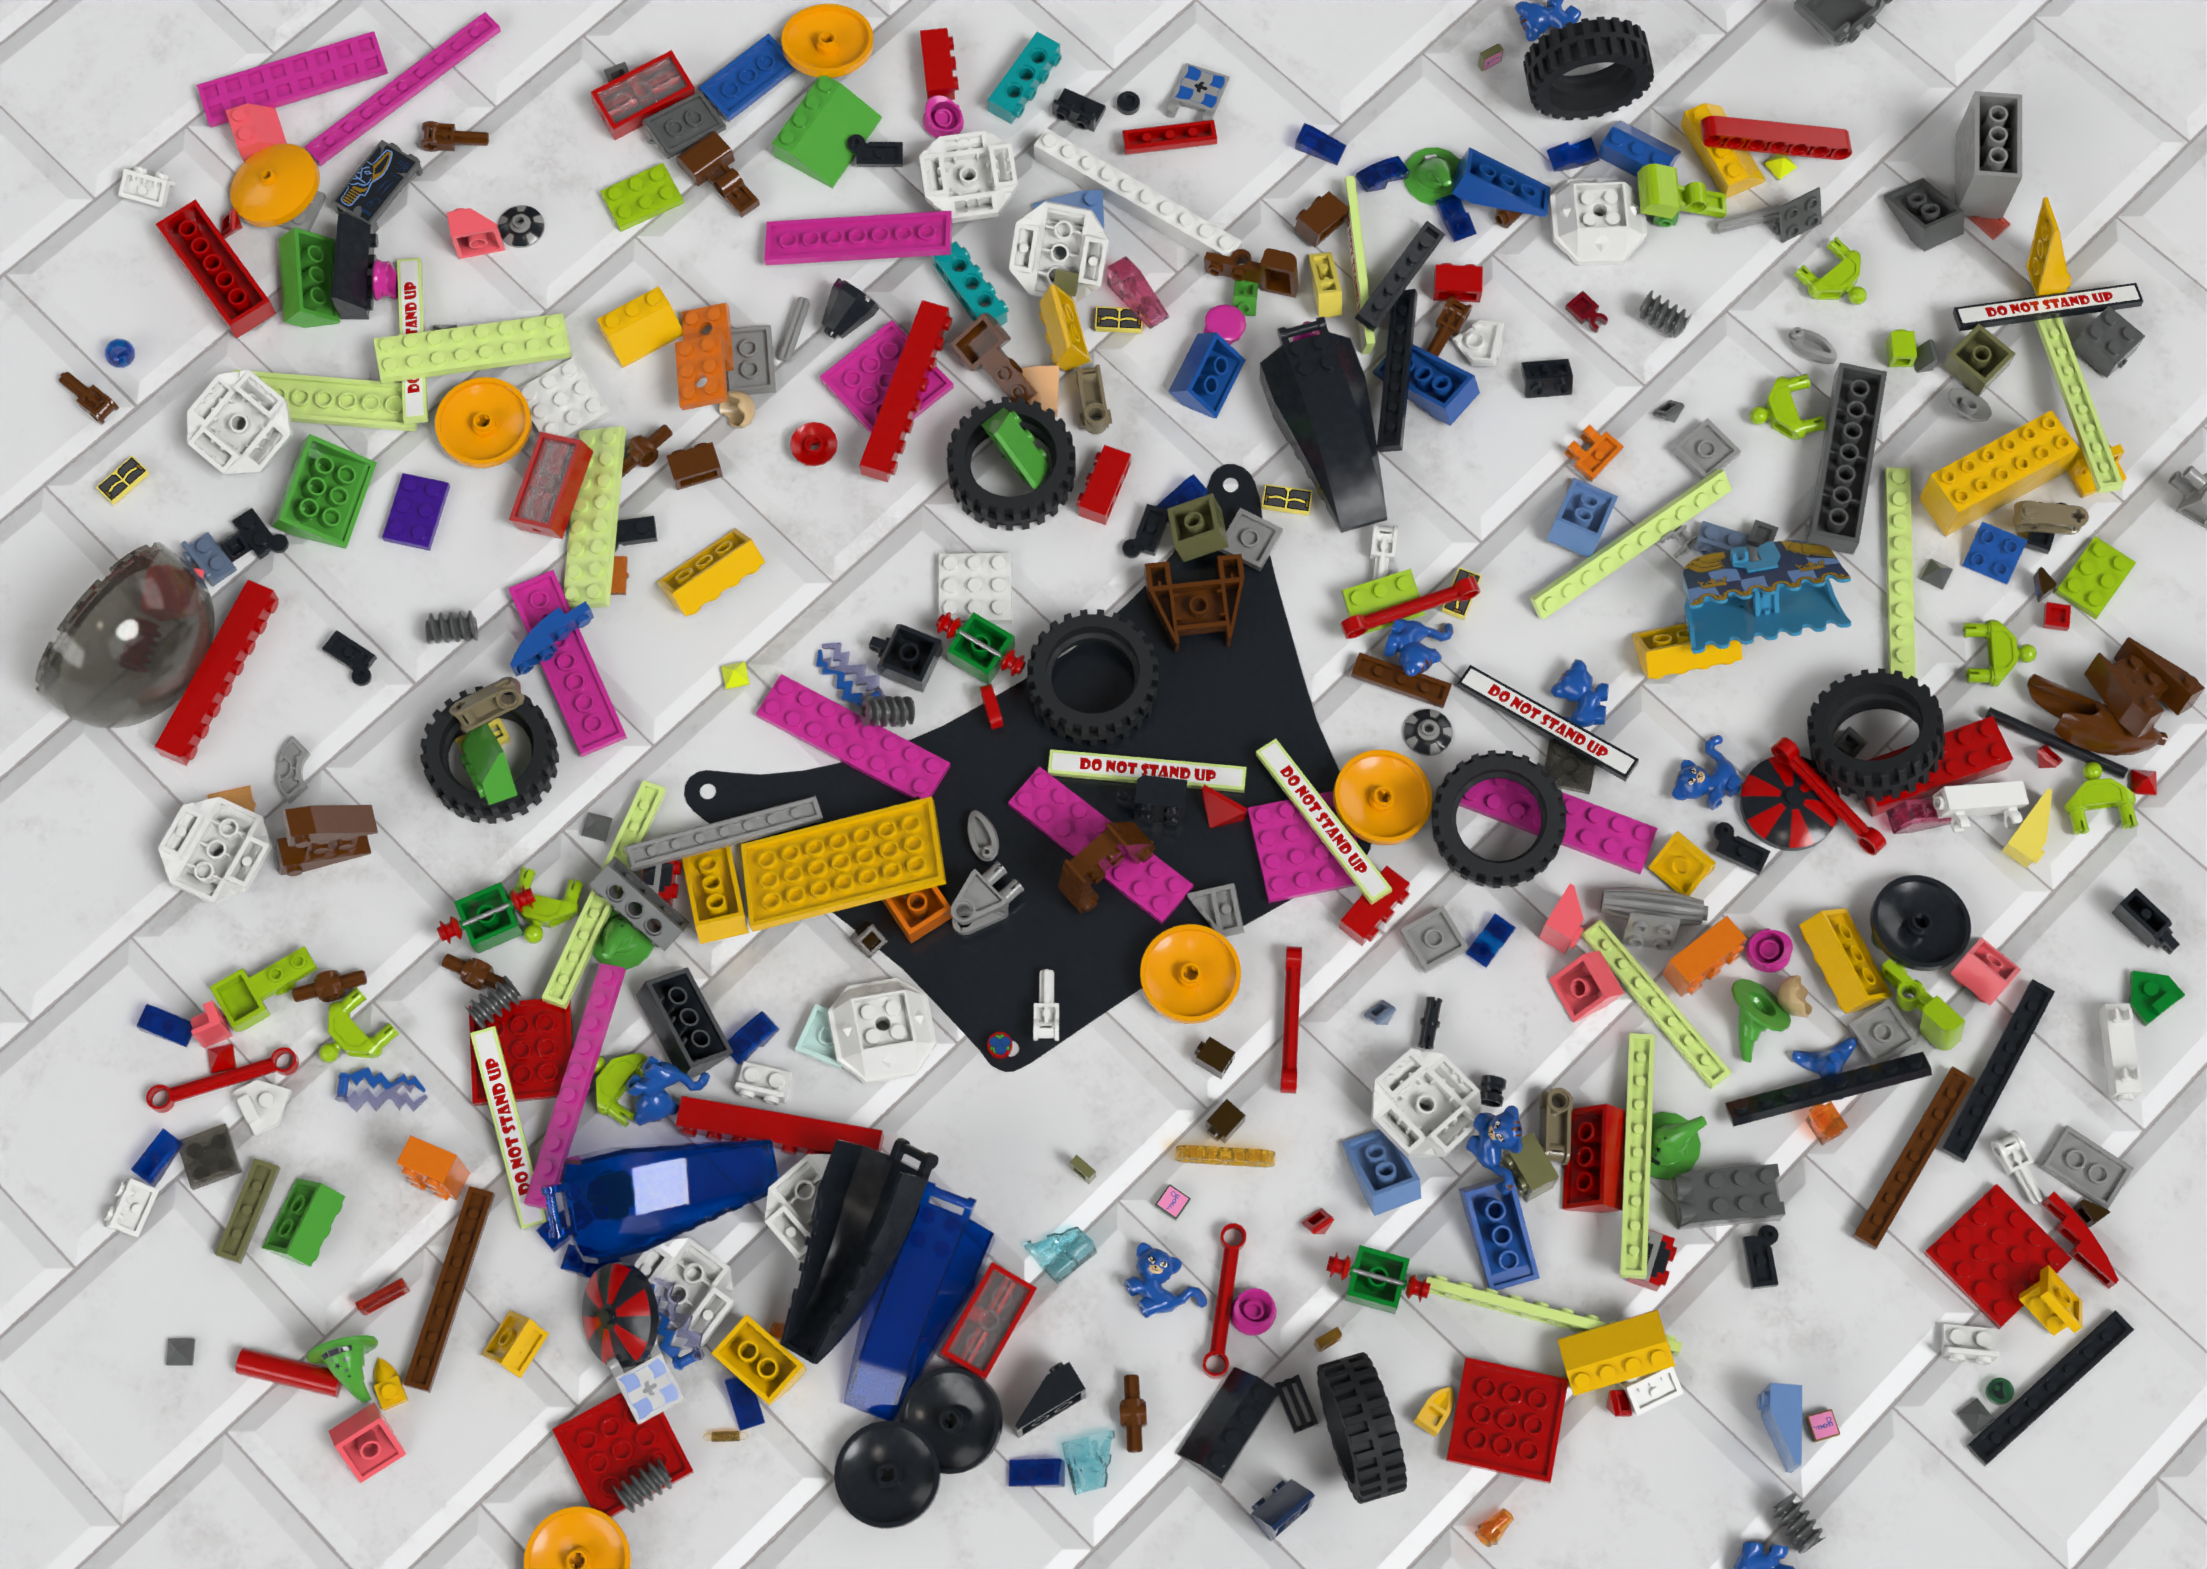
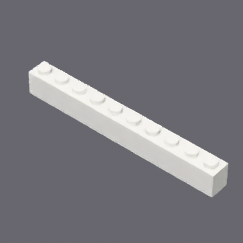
M1048 128L1044 130L1035 142V160L1087 190H1103L1104 200L1200 256L1205 257L1206 252L1230 257L1232 252L1242 249V241Z

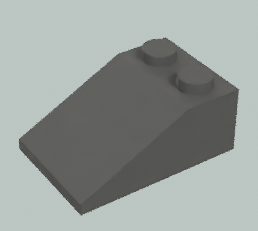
M1924 178L1884 195L1885 202L1910 240L1924 252L1964 234V211Z

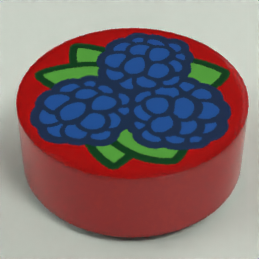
M1003 1032L992 1034L987 1042L988 1052L994 1058H1006L1013 1049L1012 1039Z

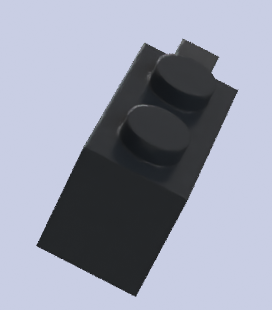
M2137 888L2111 912L2148 948L2151 945L2155 948L2160 947L2170 955L2180 945L2171 935L2173 933L2169 928L2172 925L2171 920Z

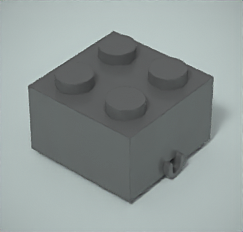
M2108 306L2078 335L2072 348L2084 360L2108 378L2118 367L2122 368L2126 364L2127 358L2137 350L2145 335Z

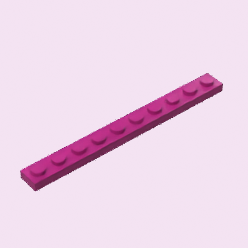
M484 12L305 146L306 151L322 166L501 32L500 26Z
M599 964L524 1204L527 1206L551 1211L626 970L623 967Z

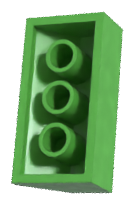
M294 227L279 238L284 323L302 328L340 323V316L331 298L335 241L333 238Z
M488 723L469 731L461 744L463 754L460 755V760L463 768L467 771L469 779L472 780L474 788L477 789L479 797H485L488 805L517 796L505 753Z

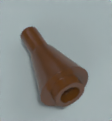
M1496 208L1495 220L1499 226L1507 229L1524 213Z

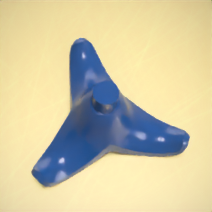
M1848 1038L1827 1051L1806 1052L1794 1050L1792 1060L1799 1066L1819 1074L1821 1078L1842 1073V1068L1855 1049L1857 1041L1855 1038Z

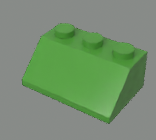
M1003 407L981 426L1020 479L1035 490L1051 468L1046 462L1049 458L1041 447L1037 449L1032 443L1035 441V438L1029 430L1021 428L1019 423L1022 421L1014 410L1010 412Z
M296 1178L262 1248L295 1263L311 1267L319 1256V1249L324 1239L330 1234L331 1225L336 1215L342 1209V1202L345 1196L322 1183Z

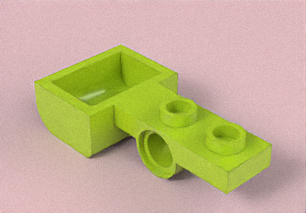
M1648 164L1637 172L1640 213L1670 219L1679 211L1724 218L1727 215L1726 195L1724 193L1708 191L1702 182H1691L1686 186L1678 185L1677 169L1675 167Z
M303 946L251 977L242 968L209 988L233 1030L241 1032L270 1016V1012L263 1002L264 1000L273 995L287 993L294 988L295 982L318 970V967L307 948Z
M1890 958L1882 964V977L1897 989V1006L1903 1011H1912L1917 1008L1922 1012L1919 1032L1939 1050L1947 1051L1961 1042L1965 1020L1938 995L1933 998L1928 994L1923 984L1918 980H1913L1902 965L1895 964ZM1904 993H1910V994H1912L1914 997H1913V998H1905V997L1903 996V994H1904Z

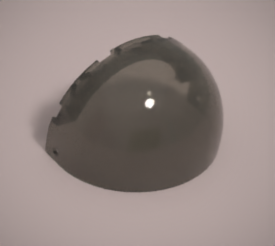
M154 542L152 547L146 544L133 550L109 568V571L112 573L106 576L102 582L97 579L57 628L60 634L56 637L57 639L54 643H48L42 655L35 677V682L39 684L35 688L37 694L76 721L93 727L121 728L139 724L157 716L183 696L212 644L215 617L212 599L206 584L190 564L160 542Z

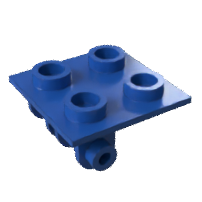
M1982 521L1962 566L2008 584L2027 540Z

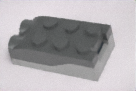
M1778 1164L1700 1170L1675 1175L1671 1179L1678 1230L1780 1221L1786 1213L1784 1201L1780 1202L1777 1179L1780 1176Z

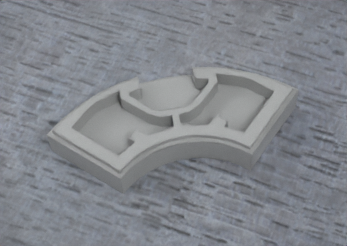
M294 736L284 745L277 760L276 779L278 787L289 804L308 789L303 780L302 771L306 760L311 755Z

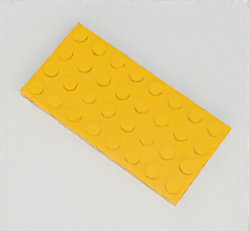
M932 796L741 844L749 926L752 932L946 884L935 803Z

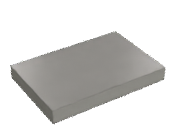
M771 325L732 328L734 370L727 371L728 391H741L748 395L776 392Z
M2068 1125L2064 1127L2039 1167L2089 1201L2106 1209H2109L2134 1169Z

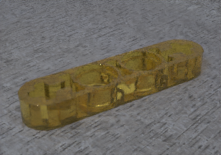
M1179 1145L1176 1146L1175 1160L1182 1163L1273 1167L1275 1166V1152L1263 1149Z

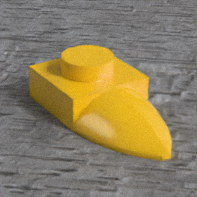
M377 1358L374 1367V1389L382 1410L386 1411L409 1400L400 1376L394 1367L387 1361Z
M1442 1388L1433 1393L1424 1403L1413 1421L1433 1437L1439 1433L1453 1408L1454 1396L1452 1388Z

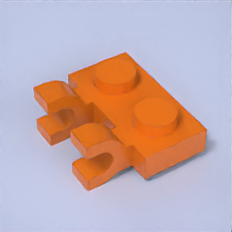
M1589 424L1583 430L1580 439L1587 444H1592V446L1587 451H1584L1577 442L1573 441L1567 447L1564 454L1572 460H1577L1574 468L1592 482L1622 451L1624 446L1607 431L1601 436Z

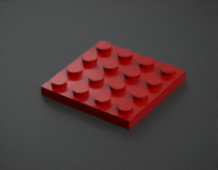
M542 999L519 1001L520 1004L518 1006L510 1002V1012L501 1008L503 1017L493 1014L495 1022L492 1024L485 1020L486 1028L495 1026L497 1029L516 1102L557 1098L573 1049L571 1000L566 1009L544 1002ZM469 1014L470 1033L483 1030ZM470 1035L472 1102L474 1106L489 1105Z
M1998 1184L1994 1185L1924 1252L1939 1270L1998 1329L2024 1306L2019 1300V1294L2040 1281L2041 1269L2049 1265L2058 1273L2072 1259Z
M1466 1357L1446 1461L1550 1484L1569 1379Z
M621 1392L552 1429L590 1507L604 1512L611 1518L627 1510L613 1486L621 1490V1480L631 1484L629 1477L631 1474L639 1479L638 1469L641 1468L648 1473L649 1462L655 1467L658 1466L657 1457L660 1458L671 1476V1484L694 1473L664 1412L638 1425Z

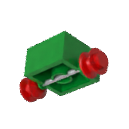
M948 612L946 615L942 614L936 622L938 634L943 631L946 632L947 639L956 635V638L947 650L948 662L982 682L990 684L1000 669L1004 671L1008 668L1011 670L1010 676L1012 677L1015 674L1019 675L1026 665L1024 661L1025 656H1015V636L973 612L963 628L961 627V619L959 617L955 620L951 619V612Z
M499 882L455 901L454 903L461 920L458 922L456 918L450 916V922L447 924L439 921L440 927H437L438 934L442 941L447 940L451 944V938L456 936L461 939L465 930L473 949L477 954L524 935L515 909L523 913V908L527 905L533 909V903L536 902V898L532 889H526L524 885L521 892L517 893L512 890L509 897L507 890Z
M1359 1245L1355 1263L1351 1267L1349 1255L1344 1259H1340L1336 1252L1335 1257H1329L1326 1271L1331 1272L1330 1278L1336 1273L1340 1275L1341 1281L1350 1272L1351 1278L1345 1301L1391 1314L1396 1313L1401 1292L1405 1290V1287L1408 1299L1415 1295L1418 1296L1419 1302H1421L1422 1298L1427 1299L1431 1283L1426 1282L1427 1277L1422 1281L1417 1280L1416 1274L1409 1277L1407 1282L1405 1277L1410 1261L1409 1258Z

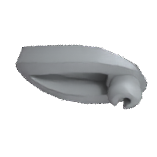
M1799 327L1791 330L1788 335L1789 342L1798 353L1823 363H1835L1837 359L1836 350L1826 338L1816 332Z
M973 810L968 819L969 843L977 857L983 861H992L999 851L997 832L986 816L977 810Z

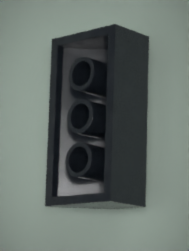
M338 213L331 298L340 319L369 320V313L374 308L371 290H373V264L377 259L374 249L378 248L379 244L378 234L374 233L371 224L344 213Z
M688 967L644 982L636 997L672 1065H675L680 1071L692 1078L706 1072L734 1053Z
M1234 1367L1177 1455L1222 1484L1276 1401L1280 1391L1261 1378Z

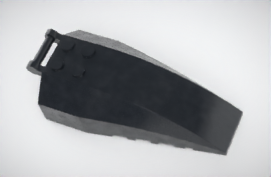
M1324 316L1316 318V321L1287 329L1285 327L1278 328L1277 333L1281 346L1260 362L1259 377L1276 424L1286 441H1289L1295 456L1305 468L1308 478L1312 480L1318 495L1325 502L1328 512L1341 533L1386 521L1387 512L1366 377L1351 338L1329 332ZM1316 330L1320 333L1319 335L1297 341H1289L1291 337Z
M898 1138L895 1141L890 1155L861 1144L836 1139L818 1188L811 1219H814L811 1236H806L805 1245H808L804 1262H800L798 1271L802 1273L798 1288L793 1289L792 1302L788 1309L780 1345L812 1364H818L855 1325L881 1288L899 1255L912 1226L931 1170L938 1164L939 1159L937 1155L931 1152L925 1153L910 1145V1142L904 1138ZM907 1154L920 1161L919 1168L902 1160L903 1155Z

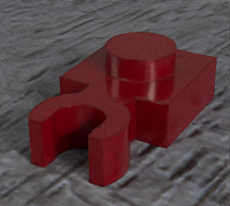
M1584 291L1580 292L1566 304L1565 310L1581 325L1587 321L1590 329L1595 333L1599 330V326L1595 323L1596 321H1600L1603 325H1606L1608 322L1606 315L1597 313L1599 305Z

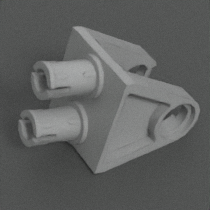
M2191 465L2182 474L2179 471L2175 472L2169 478L2168 483L2183 494V499L2176 511L2207 529V473L2202 475Z
M998 861L982 875L974 869L951 906L952 923L957 933L969 935L1005 919L1009 915L1008 904L1024 891L1020 883L1017 884L1018 881L1014 878L999 893L992 887L1002 876L1007 874L1006 869L1003 866L1000 867L1001 864ZM958 923H960L961 925H966V924H970V923H971V925L968 926V927H965V928H964V927L961 928V927L958 925Z

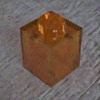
M1832 1102L1826 1105H1815L1809 1110L1810 1114L1805 1120L1822 1146L1843 1134L1848 1128Z

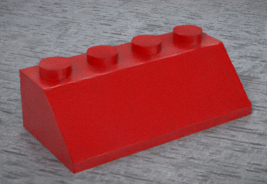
M1610 1104L1580 1107L1572 1110L1570 1159L1568 1164L1564 1165L1563 1210L1593 1213L1622 1211L1625 1110Z

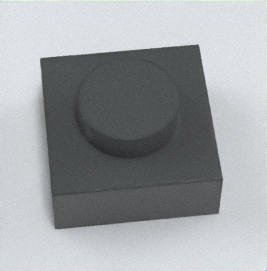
M1755 520L1747 544L1758 548L1765 542H1774L1778 527Z

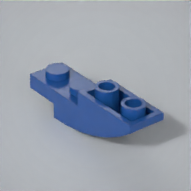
M586 601L566 614L558 607L528 633L510 663L516 677L529 673L541 661L550 660L558 651L555 645L556 641L566 639L572 631L577 628H583L591 622L594 616Z

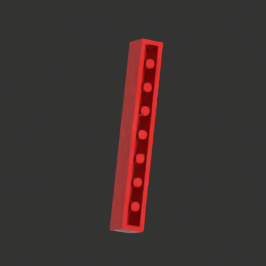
M925 300L921 301L860 461L861 475L888 482L890 476L895 475L898 467L896 460L898 455H902L905 450V436L907 433L910 434L913 428L914 420L912 418L914 412L918 413L921 407L922 400L920 396L922 392L927 391L930 371L934 372L937 351L941 352L945 341L943 335L945 331L950 330L952 324L949 307Z
M247 580L154 746L161 756L187 766L190 760L194 759L197 754L198 744L201 739L207 736L213 717L216 718L218 716L223 699L231 693L234 679L242 673L244 661L248 655L253 653L259 634H263L267 627L269 616L278 607L279 599L274 590Z
M686 1096L681 1098L675 1125L678 1132H681V1135L695 1138L696 1135L706 1136L707 1140L721 1142V1139L731 1140V1143L737 1146H746V1143L754 1144L756 1148L770 1151L772 1147L781 1149L782 1153L796 1155V1152L806 1153V1155H831L836 1139L861 1144L881 1151L884 1139L883 1130Z

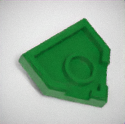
M2132 971L2130 973V1007L2145 1026L2185 996L2183 991L2168 975Z

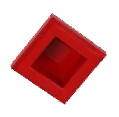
M232 208L221 218V235L224 239L243 228L236 209Z
M2043 745L2037 750L2039 768H2056L2063 762V759L2047 745Z
M2131 770V791L2134 794L2156 796V771Z
M233 1044L207 1049L211 1074L237 1068Z
M1320 1208L1301 1223L1312 1234H1325L1334 1219L1324 1209Z
M1610 1390L1606 1408L1615 1417L1632 1416L1630 1402L1625 1390Z

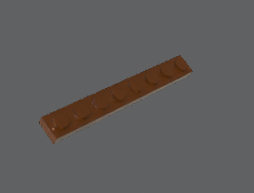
M1953 1066L1950 1068L1852 1237L1874 1250L1877 1249L1974 1082V1078Z
M471 1186L468 1188L404 1382L406 1387L428 1393L431 1392L495 1197L494 1192Z

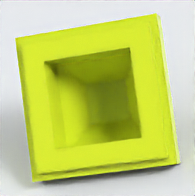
M1776 154L1764 163L1778 180H1781L1797 168L1787 155Z
M745 661L721 666L726 690L750 685Z

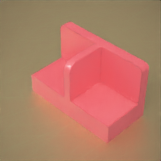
M213 1001L203 1004L205 1012L191 1019L193 1028L191 1033L203 1048L233 1036L224 1013Z

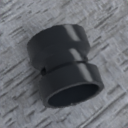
M1494 1075L1482 1076L1480 1084L1482 1086V1091L1480 1092L1482 1105L1502 1107L1504 1100L1502 1091L1506 1088V1079Z

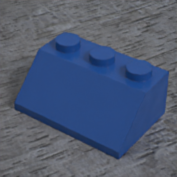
M1619 120L1611 127L1603 140L1598 158L1637 177V172L1648 164L1673 167L1681 151Z
M1217 332L1198 333L1168 392L1183 406L1211 418H1217L1246 360Z

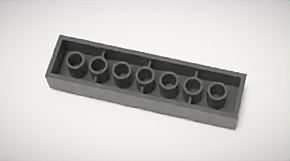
M1839 363L1832 386L1807 542L1821 544L1833 551L1854 554L1859 544L1885 389L1886 371Z

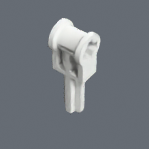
M1377 523L1374 524L1370 559H1375L1373 580L1388 576L1389 561L1394 562L1398 526L1394 525L1391 528L1378 526Z
M1049 969L1041 970L1039 973V1003H1034V1041H1038L1039 1038H1054L1055 1041H1059V1003H1054V971Z
M2013 1130L2008 1136L2000 1140H1992L1991 1148L1995 1156L2002 1164L2007 1175L2015 1173L2031 1204L2036 1205L2045 1200L2042 1190L2028 1167L2034 1161L2025 1147L2021 1135L2016 1130Z

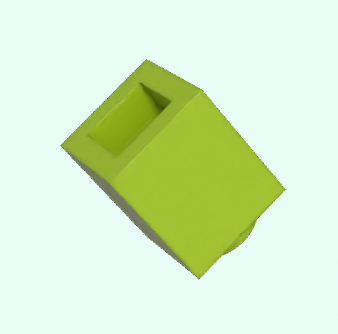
M1897 329L1890 332L1886 341L1888 367L1913 366L1917 358L1915 331Z

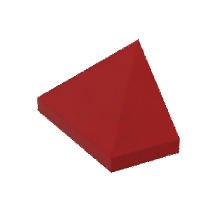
M1204 784L1201 797L1210 828L1244 821L1247 808Z

